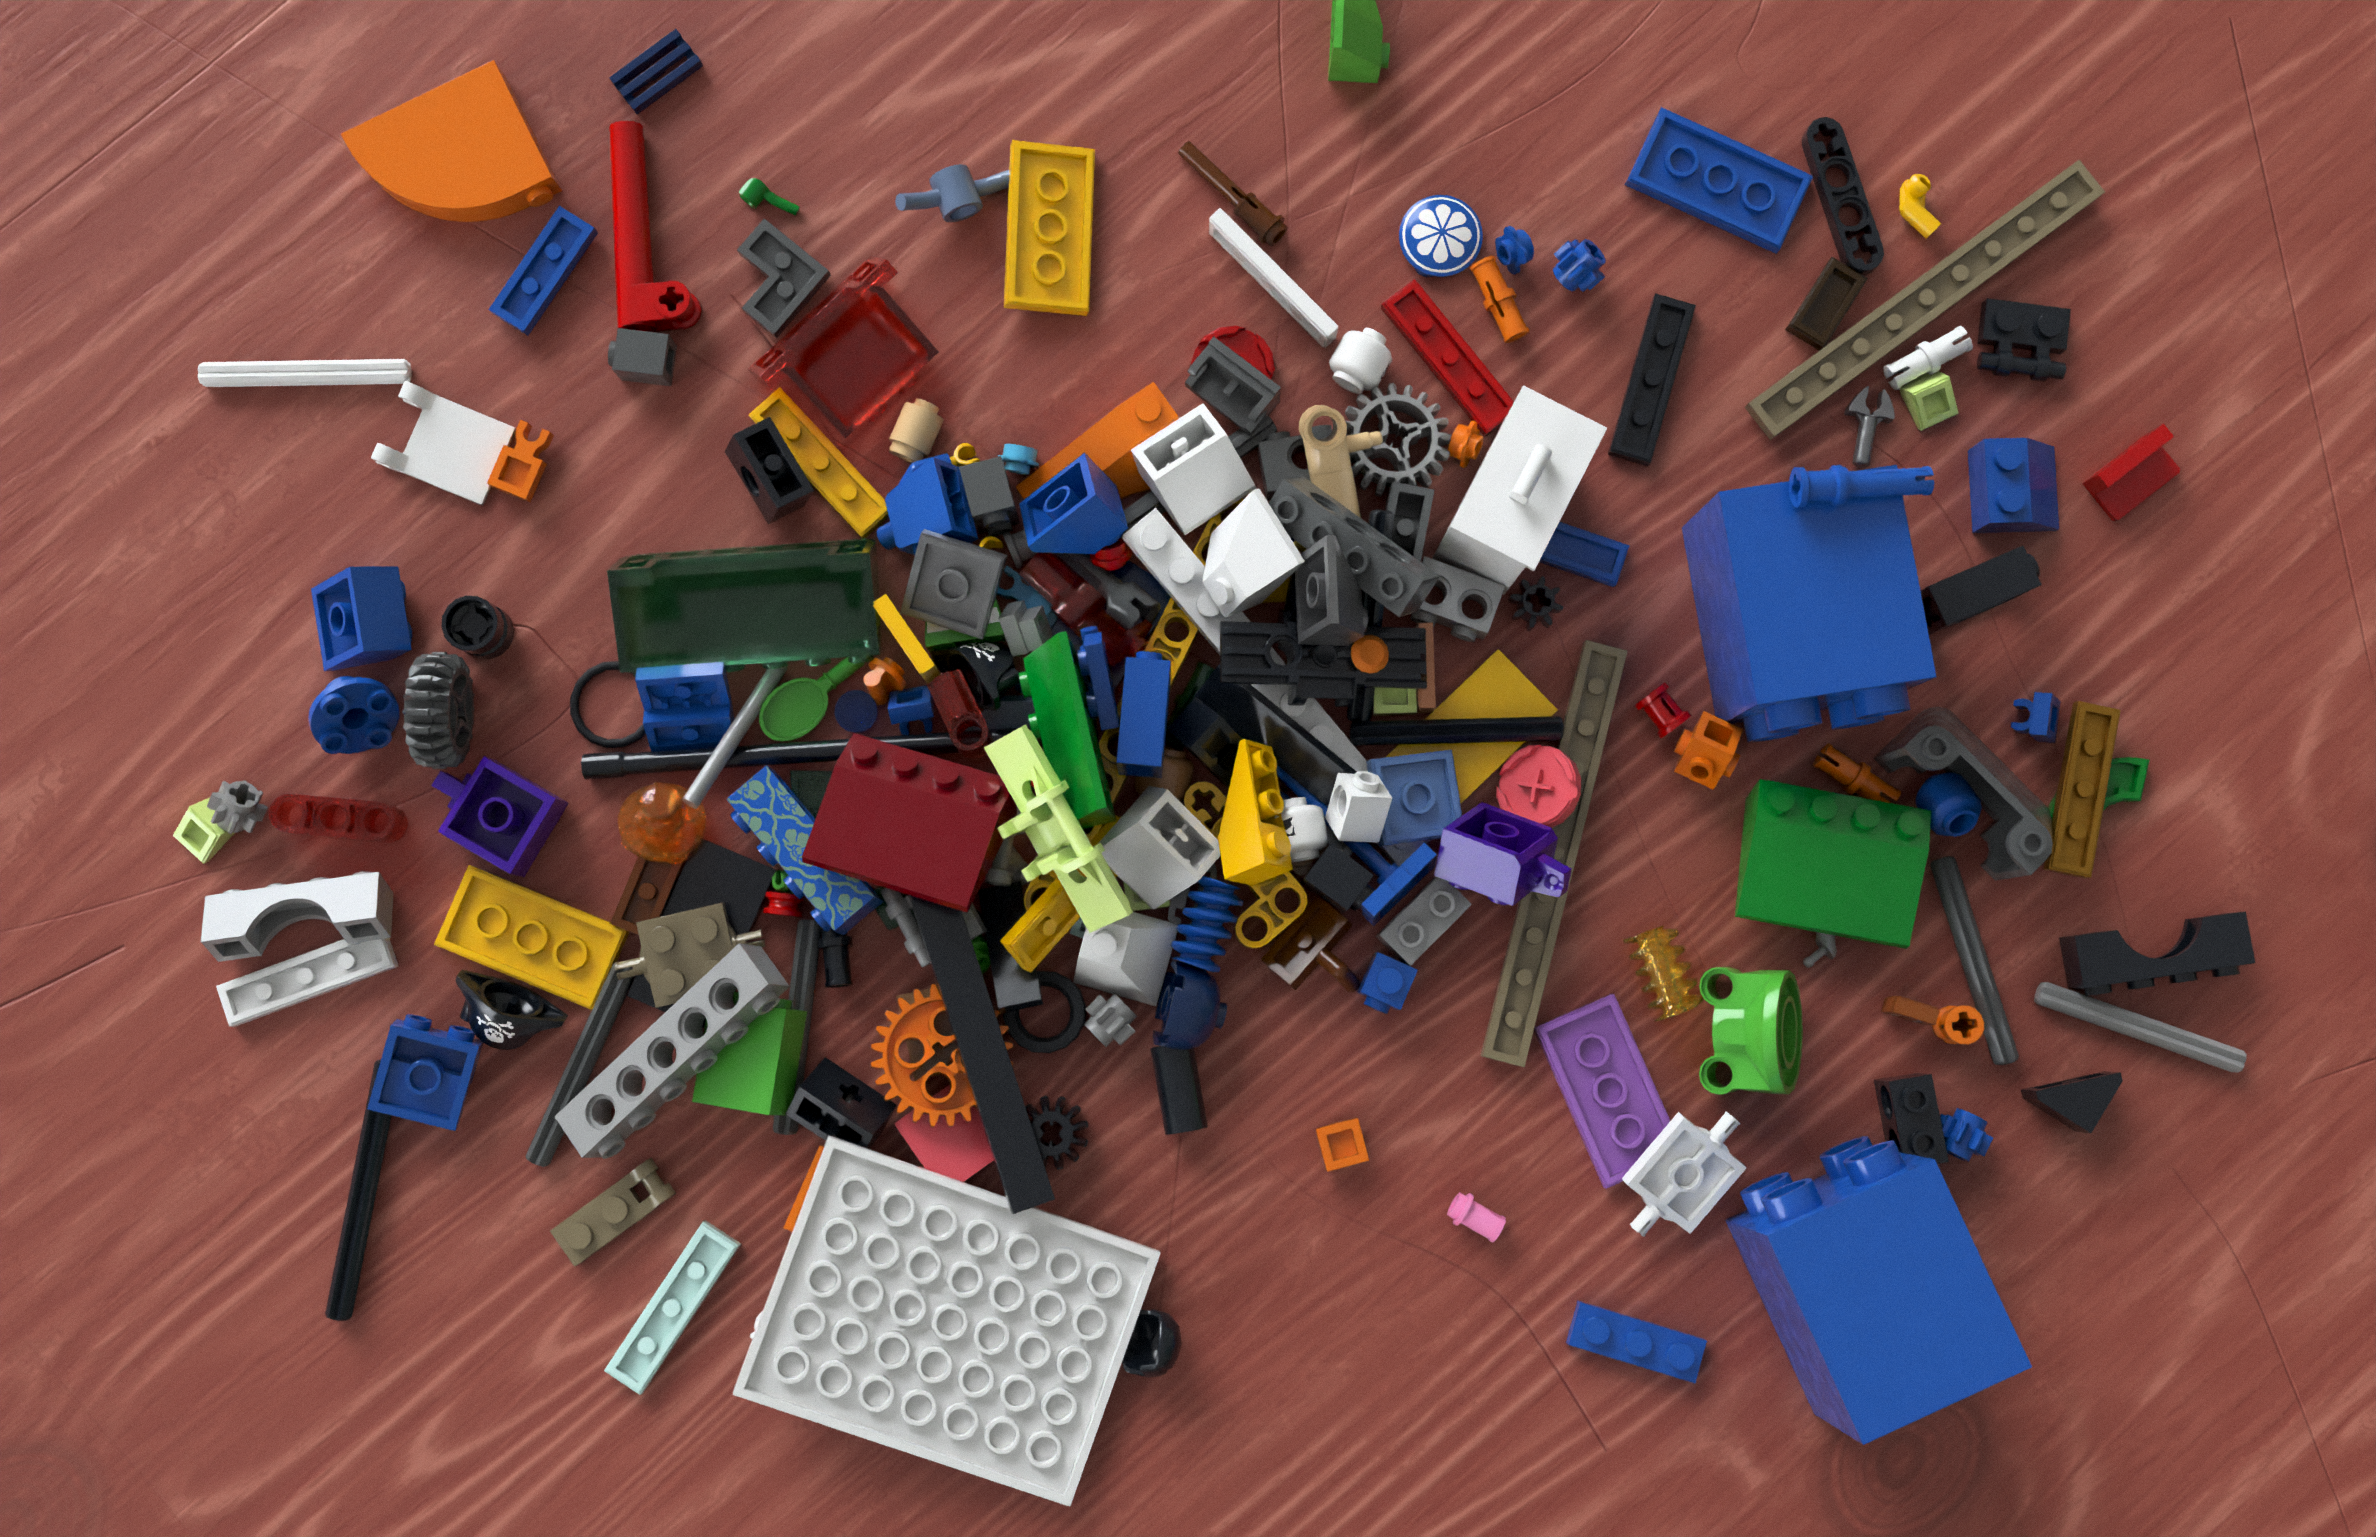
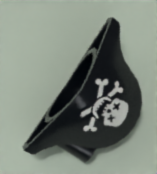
M992 641L969 642L931 651L933 663L944 675L952 672L966 699L974 703L978 708L996 711L1001 707L1003 695L1010 688L1020 684L1019 672L1015 669L1010 649L1001 643Z
M461 970L456 977V984L466 999L460 1013V1018L469 1022L476 1037L492 1048L499 1050L519 1048L535 1034L544 1030L561 1027L568 1017L566 1013L537 993L516 983L467 970Z

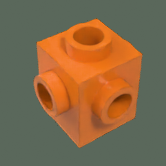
M1703 711L1692 732L1684 729L1675 746L1674 752L1679 754L1680 757L1674 772L1714 790L1722 775L1730 778L1739 761L1740 754L1735 751L1743 729Z

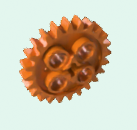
M931 985L929 997L924 998L918 989H914L913 1004L910 1005L900 997L897 1002L901 1013L898 1015L888 1010L885 1012L886 1019L891 1023L890 1028L884 1026L876 1027L875 1031L885 1040L882 1043L871 1044V1050L882 1054L881 1059L871 1062V1068L884 1069L885 1074L880 1076L875 1081L876 1086L889 1084L891 1089L885 1095L884 1100L887 1102L898 1097L901 1100L897 1109L898 1114L903 1113L908 1107L914 1109L912 1120L914 1123L921 1118L923 1113L929 1115L930 1127L936 1125L939 1116H944L947 1125L953 1127L955 1114L958 1113L968 1123L971 1121L970 1108L974 1106L977 1109L965 1069L961 1063L958 1048L949 1057L951 1065L946 1066L945 1063L939 1062L917 1081L910 1080V1075L934 1057V1046L938 1045L943 1050L955 1041L954 1035H940L934 1028L936 1017L941 1014H947L936 985ZM998 1010L994 1011L996 1018L1000 1013ZM999 1026L1002 1035L1009 1029L1008 1026ZM908 1040L918 1042L924 1051L923 1058L916 1063L904 1062L898 1052L903 1042ZM1004 1042L1007 1051L1013 1048V1043ZM933 1075L944 1076L950 1083L949 1094L938 1099L931 1097L925 1088L927 1079Z

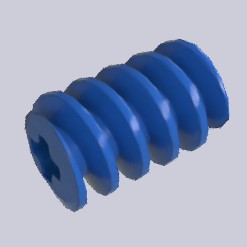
M1202 876L1196 883L1203 888V891H1189L1188 897L1197 904V907L1183 908L1182 914L1190 919L1192 923L1178 924L1176 928L1177 931L1186 937V940L1172 941L1171 947L1180 954V957L1170 958L1210 972H1219L1221 967L1211 957L1225 956L1226 950L1217 943V940L1231 939L1232 933L1222 925L1223 923L1237 922L1238 917L1229 911L1228 908L1229 906H1242L1244 901L1234 894V890L1240 888Z

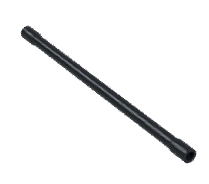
M1094 720V726L1098 738L1097 720ZM1018 728L869 738L927 755L985 751L984 747ZM1041 738L1037 739L1039 745L1043 748ZM850 739L737 746L724 768L837 761ZM715 748L639 753L606 752L583 754L581 760L582 774L584 779L587 780L618 778L631 774L702 770Z

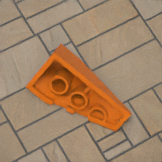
M1153 381L1114 408L1015 488L1024 500L1079 456L1086 453L1115 483L1120 499L1148 490L1150 488L1138 472L1131 449L1178 420L1179 417Z

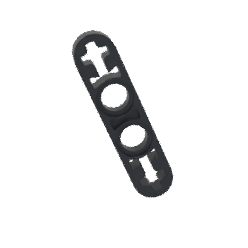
M1818 118L1811 123L1803 134L1802 148L1811 175H1813V181L1840 261L1861 275L1866 276L1872 273L1882 262L1884 256L1883 245L1843 128L1840 123L1832 118ZM1819 131H1821L1823 136L1831 137V141L1827 145V151L1822 141L1815 142L1814 140ZM1828 152L1829 159L1822 163L1820 160H1822ZM1830 168L1842 170L1846 175V185L1838 188L1831 186L1825 177L1826 170ZM1847 206L1854 208L1860 217L1859 224L1856 226L1844 225L1839 219V209ZM1861 231H1864L1865 234H1863L1857 242L1855 235L1859 234ZM1859 246L1862 252H1870L1871 254L1866 264L1862 258L1855 259L1853 256L1859 249Z

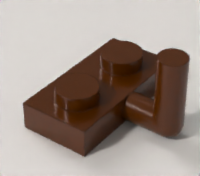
M1318 895L1261 959L1266 966L1294 990H1297L1318 965L1329 972L1346 991L1355 992L1360 987L1359 978L1343 961L1331 952L1353 925Z

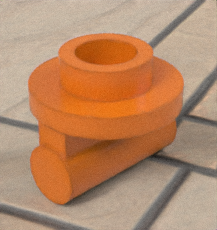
M887 657L883 660L873 658L870 661L869 667L872 671L865 674L863 681L873 702L876 705H883L889 700V692L893 689L902 691L906 687V681L903 679L905 672L895 661Z

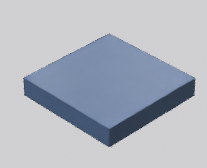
M1452 750L1377 758L1366 761L1368 772L1378 775L1392 796L1379 847L1441 839L1443 828L1462 816Z

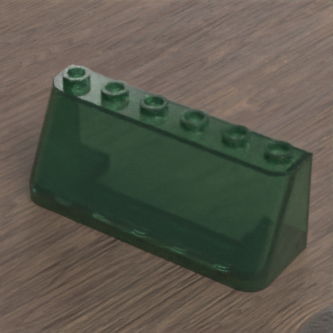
M873 539L636 554L620 558L607 570L620 673L633 672L634 677H636L637 668L724 662L726 672L740 671L746 668L745 664L762 663L764 669H777L788 666V661L805 660V665L821 666L831 663V658L848 657V662L864 663L872 661L874 655H880L882 651L880 615L873 607V602L879 599L878 557L876 540Z

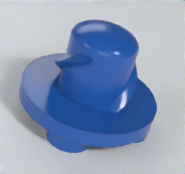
M342 676L332 680L313 701L308 716L309 726L316 741L329 754H352L372 748L380 749L387 746L392 739V732L399 720V705L393 692L385 684L370 678Z

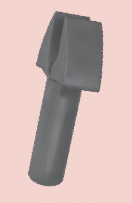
M1869 386L1858 393L1845 410L1844 415L1855 416L1859 422L1852 462L1856 467L1865 468L1870 465L1876 425L1880 422L1889 424L1895 419L1894 408L1885 389L1878 394L1877 410L1871 415L1870 410L1866 406Z

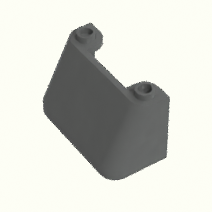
M1932 707L1919 713L1873 758L1888 774L1902 767L1913 768L1918 774L1924 773L1926 770L1943 769L1946 773L1960 774L1968 781L1980 798L1982 809L1994 820L1980 834L1987 841L1989 849L1987 859L1980 866L1995 881L2032 875L2051 854L2053 846L2052 819L2046 805L1947 708Z

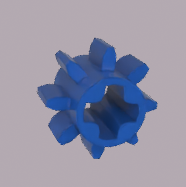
M1574 239L1572 242L1568 240L1554 253L1555 257L1560 261L1553 268L1554 275L1570 291H1575L1578 287L1582 292L1587 288L1591 290L1605 278L1599 268L1606 263V259L1601 250L1588 239H1584L1581 243L1577 239Z
M1956 1108L1953 1117L1948 1114L1940 1115L1948 1154L1966 1162L1970 1161L1973 1153L1985 1157L1993 1140V1137L1984 1132L1988 1124L1987 1121L1960 1108Z

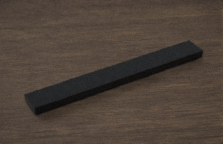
M908 895L1011 1214H1016L1055 1200L962 911Z

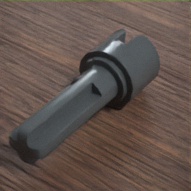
M1054 553L1059 561L1107 602V615L1131 636L1141 633L1140 625L1137 623L1140 618L1145 623H1152L1157 616L1161 606L1160 603L1136 582L1123 583L1109 570L1093 565L1090 554Z

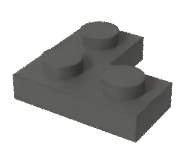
M766 219L761 221L737 249L741 257L767 277L742 309L775 338H778L831 274L828 269Z

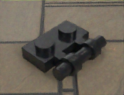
M1987 298L1981 303L1977 344L1993 345L1994 351L1993 353L1980 352L1977 359V368L1991 370L1992 374L1996 376L2007 377L2010 373L2029 375L2030 379L2044 382L2047 378L2062 380L2066 373V363L2051 361L2049 353L2062 354L2067 350L2071 309ZM2012 348L2031 350V358L2013 356L2011 350Z

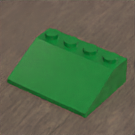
M1067 631L1060 632L1023 658L1026 671L1019 672L1018 674L1024 698L1032 696L1035 713L1028 714L1031 731L1036 739L1041 738L1044 753L1059 780L1067 782L1069 788L1062 794L1082 829L1114 822L1116 821V816L1094 721L1090 717L1088 709L1087 691L1080 670L1078 654Z
M1759 779L1745 800L1735 917L1907 949L1910 946L1929 853L1931 811Z

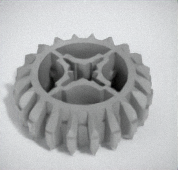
M1390 383L1387 388V395L1383 396L1381 389L1375 386L1371 389L1372 401L1365 395L1360 394L1356 399L1359 409L1348 406L1345 410V415L1350 420L1345 421L1347 424V436L1360 433V429L1368 419L1376 414L1378 416V428L1382 435V444L1349 454L1351 463L1354 462L1352 466L1354 478L1359 474L1364 476L1360 483V488L1366 490L1370 483L1374 482L1378 484L1375 495L1379 497L1383 495L1385 486H1391L1392 481L1417 486L1415 481L1417 480L1423 487L1428 488L1432 483L1429 473L1440 476L1443 467L1438 461H1447L1450 456V452L1441 446L1449 444L1452 435L1439 432L1448 426V419L1444 417L1434 419L1441 408L1439 403L1432 404L1427 408L1424 404L1428 394L1422 392L1417 400L1412 398L1413 387L1411 385H1406L1403 395L1397 394L1396 385ZM1393 411L1405 413L1413 417L1417 422L1411 424L1402 423L1397 420ZM1389 433L1396 434L1395 439L1398 436L1402 438L1399 449L1392 448V444L1388 446L1385 443ZM1427 437L1428 449L1426 457L1418 465L1411 468L1408 448L1417 444L1420 438ZM1367 457H1370L1371 460L1385 458L1391 462L1394 470H1398V472L1381 469L1374 465Z

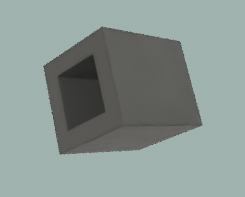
M618 328L616 341H611L609 345L608 364L612 366V370L622 381L671 386L677 345L669 334Z

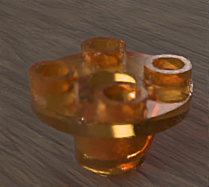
M654 782L651 785L636 790L624 801L618 814V830L622 845L625 849L645 860L672 864L681 863L700 844L704 837L706 813L702 802L697 809L688 806L682 800L688 789L671 783Z

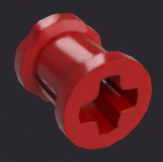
M1666 682L1634 705L1637 710L1643 709L1659 729L1657 735L1660 739L1692 716L1688 710L1682 711L1667 692L1669 686Z

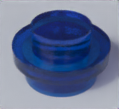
M851 690L844 693L835 705L834 712L838 724L851 733L867 731L874 725L878 717V707L875 700L868 693L861 690Z

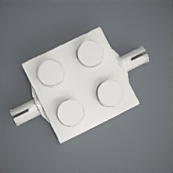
M1725 1111V1114L1709 1131L1694 1125L1678 1112L1622 1178L1630 1188L1641 1195L1646 1204L1645 1208L1630 1223V1226L1645 1237L1646 1233L1661 1217L1677 1223L1691 1234L1747 1168L1729 1152L1724 1144L1725 1140L1741 1123Z

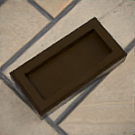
M1831 257L1785 330L1820 351L1827 345L1868 278Z

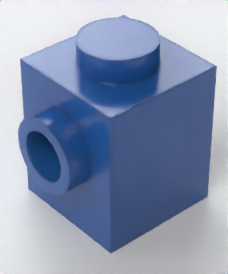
M1376 952L1371 958L1357 993L1366 996L1364 1005L1384 1014H1388L1390 1008L1401 1010L1418 969Z

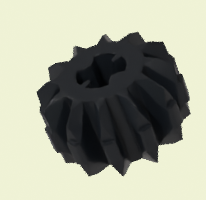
M1042 1096L1040 1104L1043 1113L1040 1114L1032 1104H1028L1025 1108L1027 1114L1034 1119L1030 1123L1039 1151L1042 1154L1041 1157L1045 1168L1048 1164L1049 1156H1053L1054 1165L1057 1170L1064 1168V1160L1061 1153L1064 1152L1073 1162L1079 1159L1078 1152L1070 1145L1073 1143L1081 1147L1087 1146L1088 1139L1075 1135V1131L1087 1129L1089 1123L1088 1121H1080L1073 1124L1071 1119L1081 1111L1078 1105L1072 1107L1067 1114L1062 1112L1066 1104V1097L1060 1096L1056 1102L1055 1110H1051L1048 1096ZM1050 1121L1051 1126L1055 1121L1061 1124L1063 1129L1059 1135L1063 1140L1060 1143L1055 1144L1054 1140H1051L1048 1144L1043 1140L1042 1136L1046 1132L1042 1126L1044 1122Z

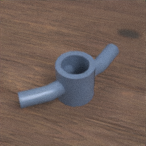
M967 165L949 166L936 172L929 179L932 190L899 193L895 199L896 207L900 211L939 206L944 221L951 223L962 221L974 216L983 208L980 197L1009 188V170L973 181Z

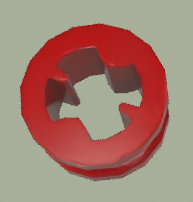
M765 892L769 905L763 908V913L802 917L803 912L799 910V904L804 901V897L799 899L794 894Z

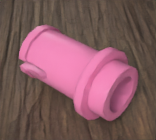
M1459 1192L1453 1199L1447 1216L1453 1219L1452 1223L1458 1226L1461 1223L1486 1237L1490 1242H1494L1504 1228L1506 1217L1500 1216L1474 1201V1195L1471 1193L1465 1196Z

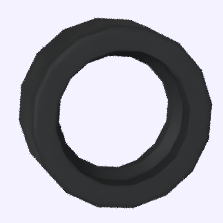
M1038 971L1040 987H1053L1061 991L1068 1000L1070 1019L1066 1028L1058 1035L1050 1038H1041L1030 1034L1023 1027L1019 1017V1010L1003 1013V1020L1005 1026L1009 1028L1007 1030L1008 1034L1019 1046L1034 1053H1052L1066 1048L1079 1036L1085 1023L1086 1004L1080 989L1071 979L1057 972Z

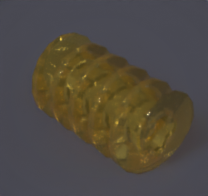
M1664 925L1623 939L1624 944L1638 945V948L1629 955V959L1644 960L1645 964L1635 972L1636 977H1650L1651 979L1641 988L1642 993H1656L1657 995L1647 1005L1648 1009H1662L1663 1014L1653 1022L1692 1010L1704 1000L1701 994H1689V991L1698 984L1697 978L1682 977L1692 967L1691 962L1676 961V958L1686 950L1684 945H1670V942L1679 935L1678 929L1664 928Z

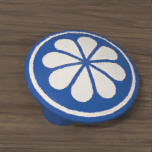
M1433 195L1416 202L1404 215L1399 229L1400 247L1405 258L1415 268L1416 272L1424 277H1447L1464 271L1476 260L1482 246L1483 232L1478 216L1468 204L1448 195Z

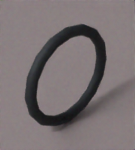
M623 661L602 662L588 669L577 680L570 697V715L578 732L589 742L605 748H618L628 746L640 740L646 734L642 724L635 733L622 739H606L591 732L584 725L579 714V698L584 686L593 676L606 670H622L636 677L637 666Z

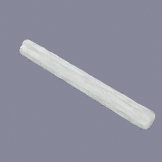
M405 359L202 362L198 366V380L205 387L404 384L405 381H411L412 369L411 364Z

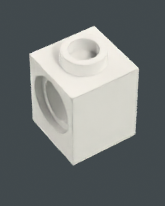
M1358 771L1355 774L1338 773L1325 818L1339 841L1379 843L1392 802V796L1378 775L1367 771Z

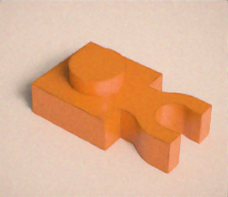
M520 420L516 428L517 442L515 448L503 445L487 484L492 488L531 502L547 466L543 460L538 459L539 454L550 446L554 435L542 428L540 436L536 441H528V434L532 426L528 422Z

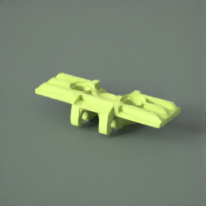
M1023 725L984 747L1021 812L997 827L998 832L1004 840L1011 835L1025 831L1038 854L1027 867L1021 870L1026 881L1029 882L1041 874L1045 875L1054 870L1089 933L1132 914L1133 911L1130 908L1127 897L1102 855V852L1105 851L1101 843L1094 846L1091 845L1062 794L1069 788L1067 782L1059 780L1033 732L1028 729L1027 725ZM1030 781H1033L1036 796L1031 790ZM1077 869H1079L1086 877L1082 876Z

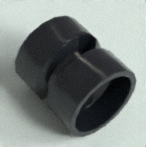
M466 595L455 599L447 606L442 616L441 628L447 641L452 646L478 659H493L501 656L509 649L513 641L514 627L511 618L504 610L478 596Z

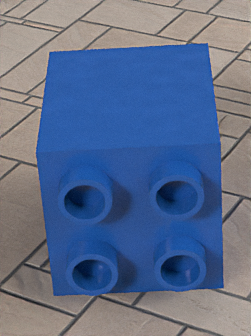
M1891 465L1865 470H1883L1898 468L1897 465ZM1789 481L1720 491L1682 527L1715 716L1731 724L1743 722L1747 743L1799 734V729L1822 724L1820 710L1825 709L1829 711L1832 730L1882 722L1885 720L1884 716L1911 710L1907 690L1937 677L1903 495L1849 498L1847 503L1841 506H1832L1830 502L1807 503L1803 508H1795L1790 500Z
M1862 1136L1834 1146L1819 1156L1827 1173L1814 1180L1812 1178H1805L1793 1182L1789 1172H1783L1757 1181L1740 1192L1747 1210L1725 1221L1812 1411L1816 1416L1862 1445L2032 1368L1935 1159L1901 1153L1895 1141H1886L1872 1145L1868 1136Z

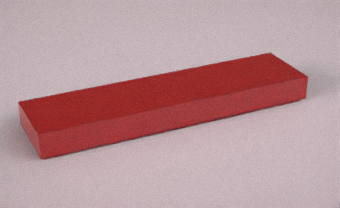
M1413 279L1383 302L1381 305L1383 312L1470 420L1477 422V428L1483 436L1486 437L1503 423L1514 401L1419 283Z

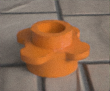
M1471 421L1468 426L1458 424L1449 442L1448 451L1450 456L1459 459L1460 467L1462 468L1467 467L1470 459L1475 460L1478 457L1483 445V436L1480 435V430L1477 429L1476 421Z

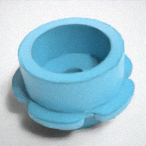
M1004 444L1003 455H998V457H1002L1006 471L1011 473L1029 475L1030 468L1039 467V463L1036 462L1038 450L1016 444Z

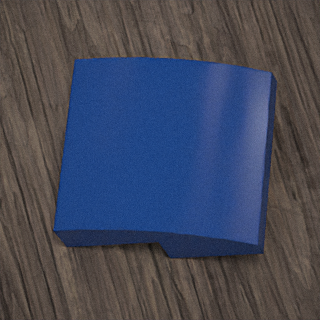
M724 662L637 668L635 681L644 708L643 726L651 752L717 747L735 719Z

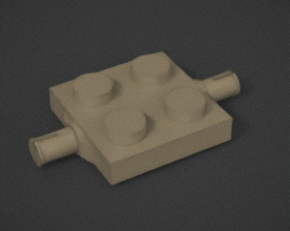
M722 902L636 922L641 943L640 957L615 962V971L633 967V969L616 973L618 980L644 974L651 986L655 1008L675 1004L739 943L764 948L765 939L747 942V940L763 937L762 929L736 935V932L729 924L725 903Z

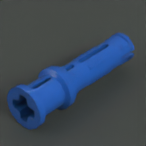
M1832 465L1829 470L1806 471L1804 467H1794L1789 478V494L1791 503L1795 508H1803L1807 503L1830 502L1832 506H1841L1847 503L1849 498L1931 495L1934 489V480H1925V477H1931L1934 474L1930 466L1848 471L1842 465Z

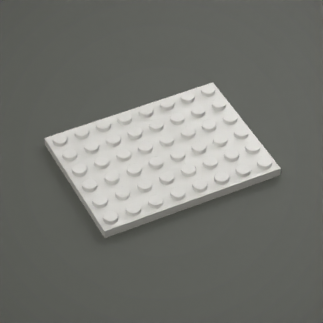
M828 1135L735 1384L733 1395L1070 1507L1161 1252L1036 1207L1011 1214L1005 1196Z

